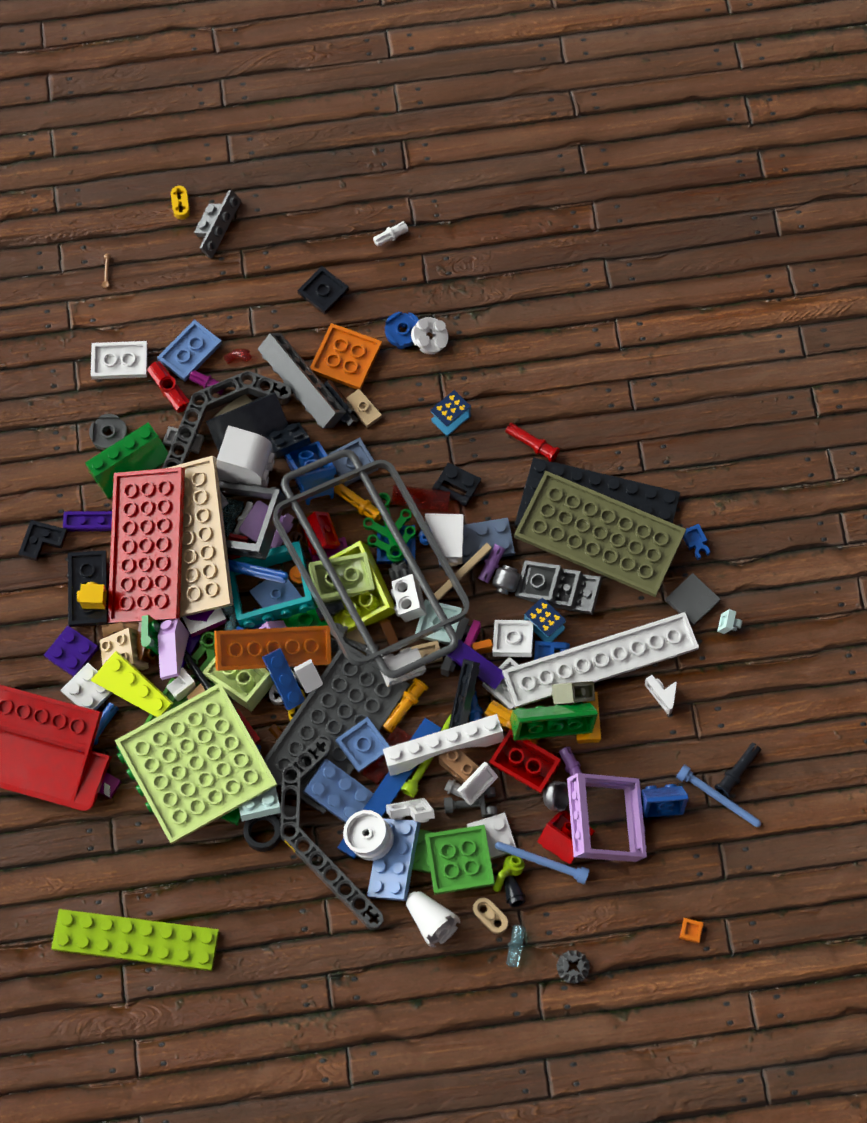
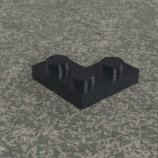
M30 520L18 555L38 561L44 544L62 549L68 533L67 529Z

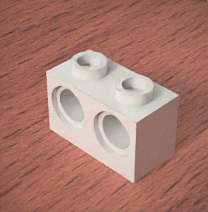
M413 574L391 581L393 587L391 595L396 601L394 609L398 617L408 622L427 615L420 584Z

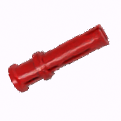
M512 422L506 428L505 433L533 448L537 455H543L550 462L557 458L560 452L559 447H553L545 439L536 438Z

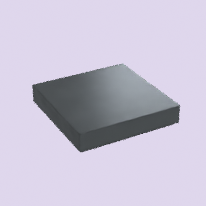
M692 573L665 601L679 614L685 612L689 623L694 626L720 602V598Z

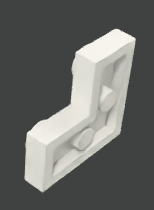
M425 798L386 805L387 814L391 819L400 820L404 819L405 816L411 815L415 822L423 823L435 818L434 810Z

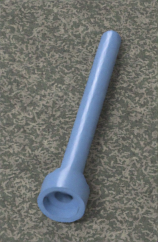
M684 764L676 776L677 779L682 782L689 781L753 826H761L759 819L694 776L693 772L690 771L691 768Z
M502 842L495 843V848L500 851L574 876L573 879H576L578 883L585 884L589 873L588 868L577 867L575 869Z

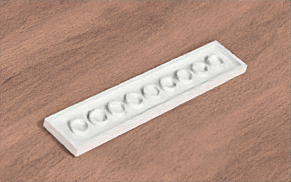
M683 612L505 669L502 673L514 707L518 708L552 697L553 684L588 681L596 683L698 650L699 646L686 613Z

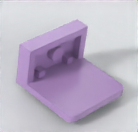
M262 501L255 502L239 527V532L256 543L269 506ZM289 513L284 516L281 515L279 520L286 533L293 526L291 522L294 517ZM277 529L270 549L281 546L283 542Z

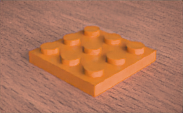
M331 323L310 369L318 376L361 390L382 346V341Z

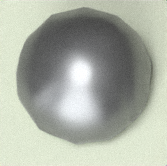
M552 781L546 785L543 792V800L549 810L564 811L569 802L568 784L566 782Z

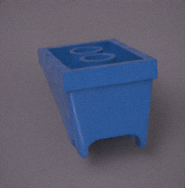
M318 441L284 455V458L290 470L293 471L328 455ZM331 462L294 478L300 493L334 479L336 468ZM334 487L305 499L306 504L310 505L311 499L324 495H329L333 499Z

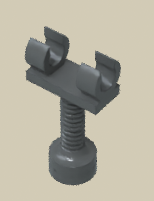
M335 623L345 643L365 652L367 656L371 655L367 645L346 637L347 626L343 627V625ZM331 638V652L337 653L340 646L335 638Z
M488 787L480 796V799L476 800L472 805H469L465 800L454 801L452 797L444 798L445 814L453 813L456 808L480 807L482 818L497 815V807H485L484 797H495V787Z

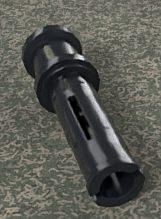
M751 743L734 767L726 771L722 781L715 785L716 791L729 798L730 792L735 785L740 784V777L761 752V748L757 746L754 750L756 744Z

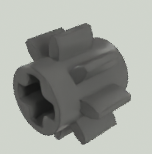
M405 560L393 562L391 564L392 568L388 569L391 580H397L413 574L409 564H406Z

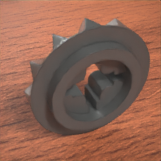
M568 950L558 959L557 972L568 983H579L589 973L588 959L585 954L577 950ZM579 960L577 965L578 971L573 969L567 973L570 967L568 961L575 963Z

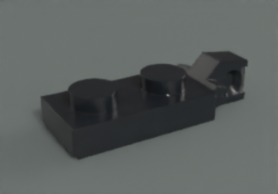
M327 380L324 386L346 411L340 420L346 422L349 426H356L360 420L353 413L355 411L352 408L353 406L331 380Z

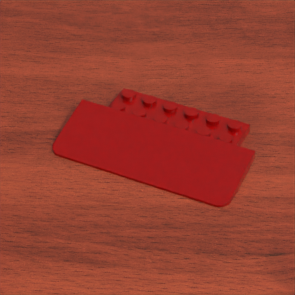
M0 685V788L81 811L90 810L95 804L112 756L92 751L103 712Z

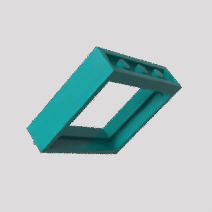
M300 541L293 542L292 545L308 573L304 550ZM283 545L269 549L266 560L240 557L233 560L269 567L293 559L286 546ZM230 571L236 617L240 627L244 629L248 627L253 628L255 625L266 623L267 621L289 618L298 613H307V611L316 608L315 600L301 575L305 597L243 614L236 575L241 573Z

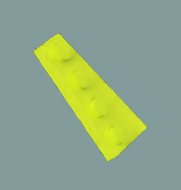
M118 651L111 655L90 680L155 717L166 713L173 705L170 699Z

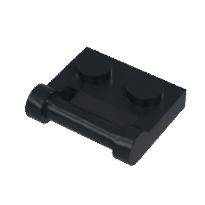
M448 462L433 485L432 491L435 493L440 492L466 507L481 483V478ZM443 484H448L466 494L463 496L449 488L444 487Z

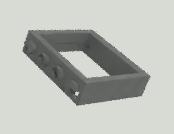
M221 480L219 487L220 491L224 494L271 500L256 544L226 540L228 555L266 560L276 532L273 522L274 509L277 504L287 498L276 487L248 486L240 482L233 484ZM283 509L277 515L279 520Z

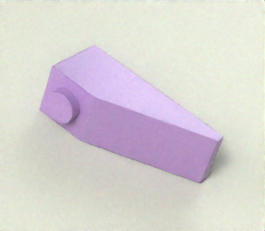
M179 618L161 622L158 634L160 678L162 680L177 677L180 674L189 632Z

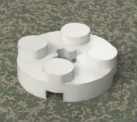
M425 317L420 319L413 327L411 337L413 343L421 348L420 351L426 354H436L446 346L448 331L446 324L442 320ZM428 332L433 334L432 340L429 336H426Z

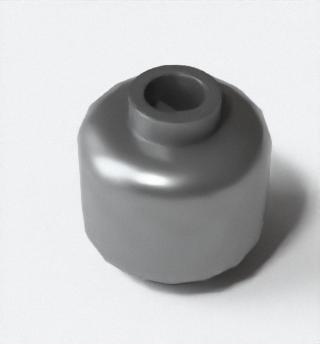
M503 565L502 568L496 570L493 585L497 587V592L508 595V592L516 591L520 580V574L517 573V569Z

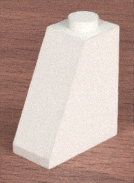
M425 513V522L449 565L457 566L462 564L464 515Z

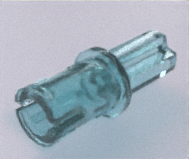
M513 925L511 941L508 943L509 952L506 964L510 967L518 966L521 949H524L522 944L526 928L522 927L521 929L519 925Z

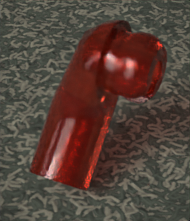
M234 349L223 356V358L229 364L237 358H242L244 362H247L252 356L248 349Z

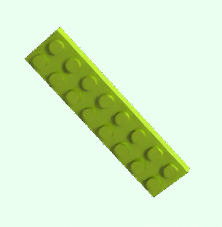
M59 909L51 949L53 951L212 971L219 930Z

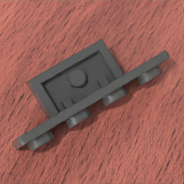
M233 190L228 191L222 204H208L194 232L197 237H205L200 245V249L208 258H213L241 203V199Z

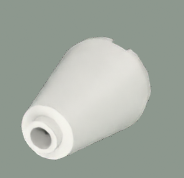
M414 891L408 895L406 906L430 947H436L434 944L437 942L443 944L456 932L457 927L455 925L457 922L460 923V918L421 891Z

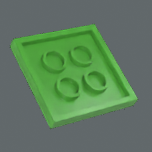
M485 825L425 834L434 895L495 885Z

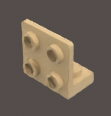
M126 628L101 639L99 642L102 665L106 663L115 651H118L136 669H148V663L138 659V630Z

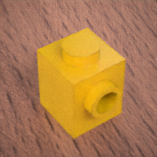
M95 582L81 584L80 591H77V602L80 603L82 609H106L107 590L104 584Z

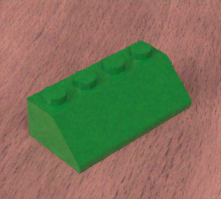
M146 423L85 462L91 476L106 497L110 499L113 497L114 473L157 469L165 463L168 451L151 425Z
M583 702L570 705L557 704L550 707L537 706L530 709L517 708L512 710L510 718L514 741L592 733L598 712L591 703Z

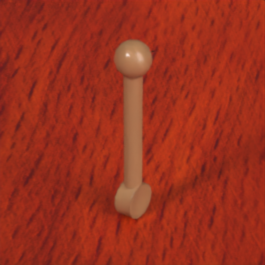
M107 253L104 255V259L106 260L104 282L102 283L104 289H108L110 287V284L108 282L109 260L111 259V255Z

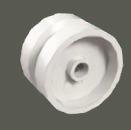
M362 810L353 814L344 826L343 836L345 843L357 856L364 860L374 861L384 857L393 845L394 835L392 828L378 813L372 810Z

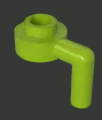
M514 855L506 857L503 869L498 873L495 885L493 886L494 891L499 892L501 890L505 877L508 875L518 876L522 873L525 863L520 857Z

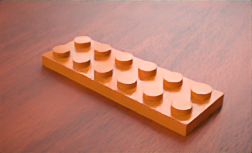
M328 625L214 631L216 671L267 668L262 657L278 648L282 650L289 667L299 666L310 659L314 665H329L331 663V638Z

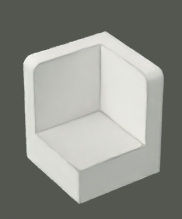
M183 667L178 678L167 685L168 691L178 702L196 688L195 681Z

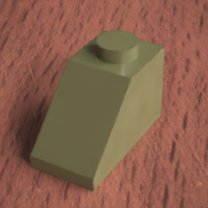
M594 682L553 684L552 698L554 704L595 701Z

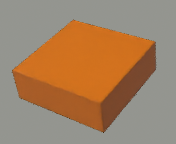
M491 639L473 643L472 649L480 655L492 652L493 645Z
M684 918L679 939L699 944L704 923Z

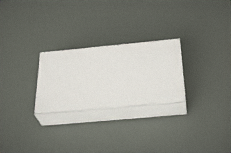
M484 762L457 791L469 805H472L498 776Z

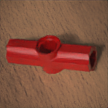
M155 361L147 369V372L177 413L184 412L189 404L188 398L160 361ZM168 385H172L169 389L165 388Z

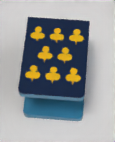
M454 390L431 409V413L434 415L431 421L448 436L471 417V406Z
M543 597L524 614V620H530L534 624L533 632L543 641L552 642L565 630L563 626L566 622L565 618Z

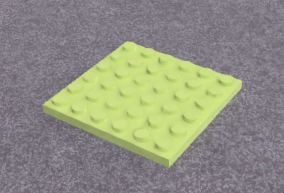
M221 683L115 740L171 845L277 786L274 777Z

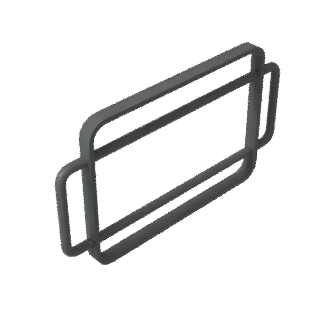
M344 449L284 475L281 480V487L287 499L275 507L273 514L274 525L347 660L354 665L360 666L376 661L380 671L388 678H398L453 652L458 646V637L452 624L466 616L469 609V600L395 467L386 460H376L363 466L354 452ZM348 457L352 461L355 470L294 496L289 487L290 480L340 458ZM376 468H384L391 474L463 603L464 610L460 614L449 619L445 615L367 472ZM357 476H360L440 620V623L380 651L377 649L298 503ZM292 506L369 648L371 655L358 658L349 651L277 515L282 509ZM443 628L451 640L448 646L397 670H390L382 658Z

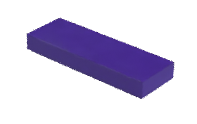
M64 511L63 528L67 529V531H111L112 511Z
M460 639L458 640L457 648L447 655L460 666H462L463 659L479 662V675L477 678L494 691L504 678L500 668Z

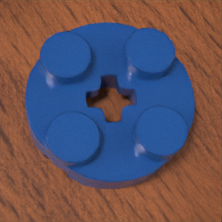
M402 312L392 314L387 319L385 325L387 340L399 349L413 345L411 332L419 319L409 312L408 314ZM401 326H402V328L407 327L406 332H404V333H403V332H399V331H400V328H399V327H401Z

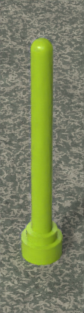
M451 715L448 717L441 731L449 729ZM434 757L425 760L419 765L412 779L403 784L401 788L403 793L410 797H415L418 792V783Z

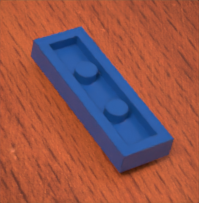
M278 648L263 656L262 659L286 710L302 704L305 698L282 650Z

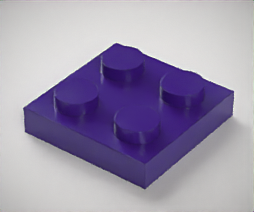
M67 625L44 654V657L74 677L89 662L99 647Z

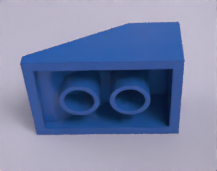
M668 784L664 788L647 786L645 789H642L643 818L683 815L688 801V795L684 788L676 784Z

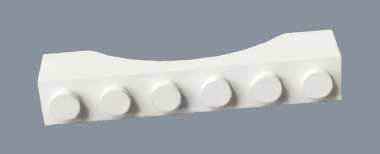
M495 714L385 748L383 753L390 776L409 771L425 760L448 751L467 747H487L503 741L504 735L499 718Z

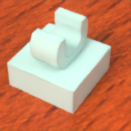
M729 609L721 614L717 632L725 634L731 630L736 631L737 628H741L742 620L735 618L736 611Z

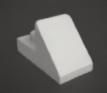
M311 659L293 668L297 682L306 693L323 685Z
M651 675L646 678L645 686L664 711L670 715L673 709L677 682L663 689L664 685L662 682Z

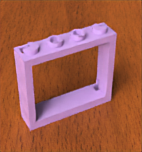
M577 773L567 778L574 857L637 862L646 858L647 846L645 844V826L643 823V806L639 779ZM586 786L624 789L630 852L591 849Z

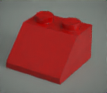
M564 810L559 811L547 823L537 842L544 849L551 851L568 864H571L576 858L573 854L570 813ZM589 827L591 838L595 833V830Z

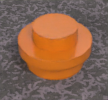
M295 565L291 568L289 576L294 583L301 584V574Z

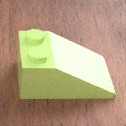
M366 552L329 559L349 597L375 589ZM310 562L308 566L309 576L323 602L328 603L341 599L322 562Z
M215 657L202 672L214 684L221 683L226 694L251 712L274 684L268 670L265 668L216 671Z

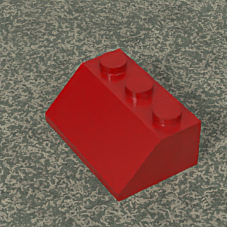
M509 729L489 764L541 793L558 771L561 759L527 739L514 741L513 732Z

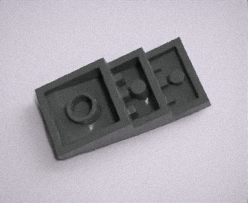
M524 561L515 596L535 603L543 597L554 608L593 615L602 578L600 576L585 575L577 570L562 569L561 565Z

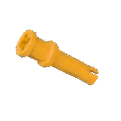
M343 484L334 487V492L356 507L360 515L370 517L376 523L381 520L382 515L378 508L372 505L370 500L362 499Z
M414 678L413 684L407 691H404L403 698L391 712L382 727L387 732L392 733L411 706L419 702L418 698L424 691L428 690V686L421 680Z

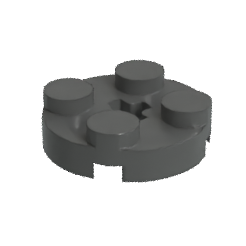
M114 414L99 416V419L95 422L93 421L89 429V435L94 446L101 450L109 448L128 434L124 421ZM108 429H111V432H113L110 436L104 434Z

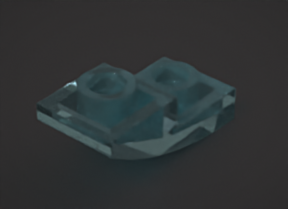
M226 499L229 504L222 509L225 537L235 528V519L245 508L242 501Z
M233 602L232 606L223 607L224 615L227 618L224 630H236L237 626H239Z

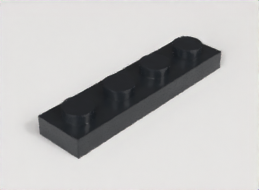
M463 659L449 729L466 724L471 713L472 698L475 694L476 679L479 675V662Z

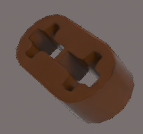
M389 618L380 620L379 624L388 646L399 642ZM401 648L392 652V654L399 652Z

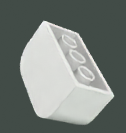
M228 426L217 457L219 482L224 480L233 484L240 482L248 486L260 485L267 488L269 471L273 470L275 463L272 443L259 434Z

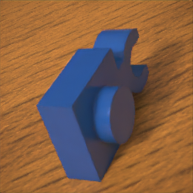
M697 524L687 528L683 539L688 549L695 548L697 560L701 558L700 551H704L709 556L710 549L703 545L707 543V539L700 525Z

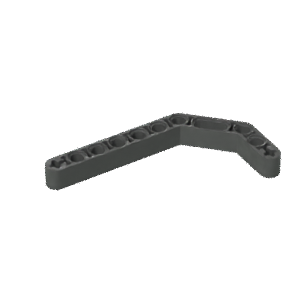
M245 371L195 392L191 396L162 469L186 463L207 411L243 395L250 394L262 398L273 392L276 393L280 405H287L291 401V388L285 383L251 371ZM245 380L252 381V383L249 385H246L243 382ZM268 386L270 389L268 391L261 390V387ZM228 387L235 388V391L219 398L212 397L214 393ZM197 400L204 401V404L196 405L195 402ZM192 416L198 418L195 422L188 420ZM184 433L191 434V436L186 439L181 437ZM180 449L183 450L184 453L182 455H176L175 451Z
M316 739L283 770L281 838L368 929L377 930L382 926V913L299 828L300 782L329 755V743L325 739ZM317 747H324V752L319 751L316 754L317 760H315L313 755L317 752ZM303 759H309L312 763L308 767H303L300 762ZM290 772L297 775V778L293 781L286 778V775ZM288 792H294L297 796L296 814L293 817L286 816L284 812L285 795ZM292 828L295 830V835L287 837L284 831ZM303 842L309 845V849L304 852L298 849V845ZM313 858H322V865L315 866L312 863ZM330 871L337 874V878L333 881L326 878V874ZM341 887H350L351 893L349 895L341 894ZM356 901H363L365 908L357 910L354 907ZM369 908L371 909L369 914L373 918L378 917L377 924L375 922L370 923V916L366 913Z

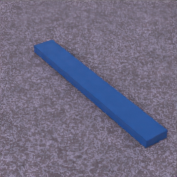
M424 718L410 741L440 732L442 728ZM417 766L409 771L390 776L388 772L363 810H372L383 818L387 812L386 805L393 803L403 784L408 781ZM343 838L337 849L355 859L357 855L348 847Z

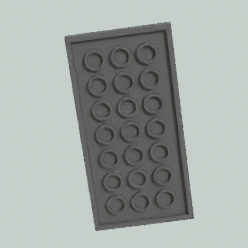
M346 643L352 655L358 658L367 657ZM340 648L320 677L323 685L309 693L264 759L277 785L282 788L283 770L311 743L320 738L325 739L329 743L330 748L327 759L350 775L355 767L335 740L366 717L380 731L382 725L403 697L404 691H407L410 684L403 681L387 687L375 661L361 666L354 665L347 660ZM317 747V752L313 755L315 760H317L316 754L319 751L324 752V747ZM303 759L300 762L303 767H308L312 763L309 759ZM319 764L300 782V800L321 814H324L327 809L302 792L321 765ZM290 772L286 775V778L293 781L297 778V775ZM289 792V793H291L292 795H294L295 797H297L294 792Z

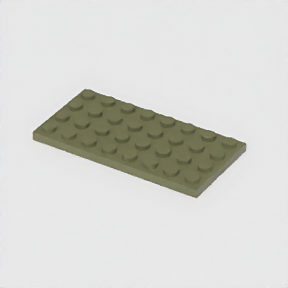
M545 471L514 534V538L656 597L685 535L686 529Z

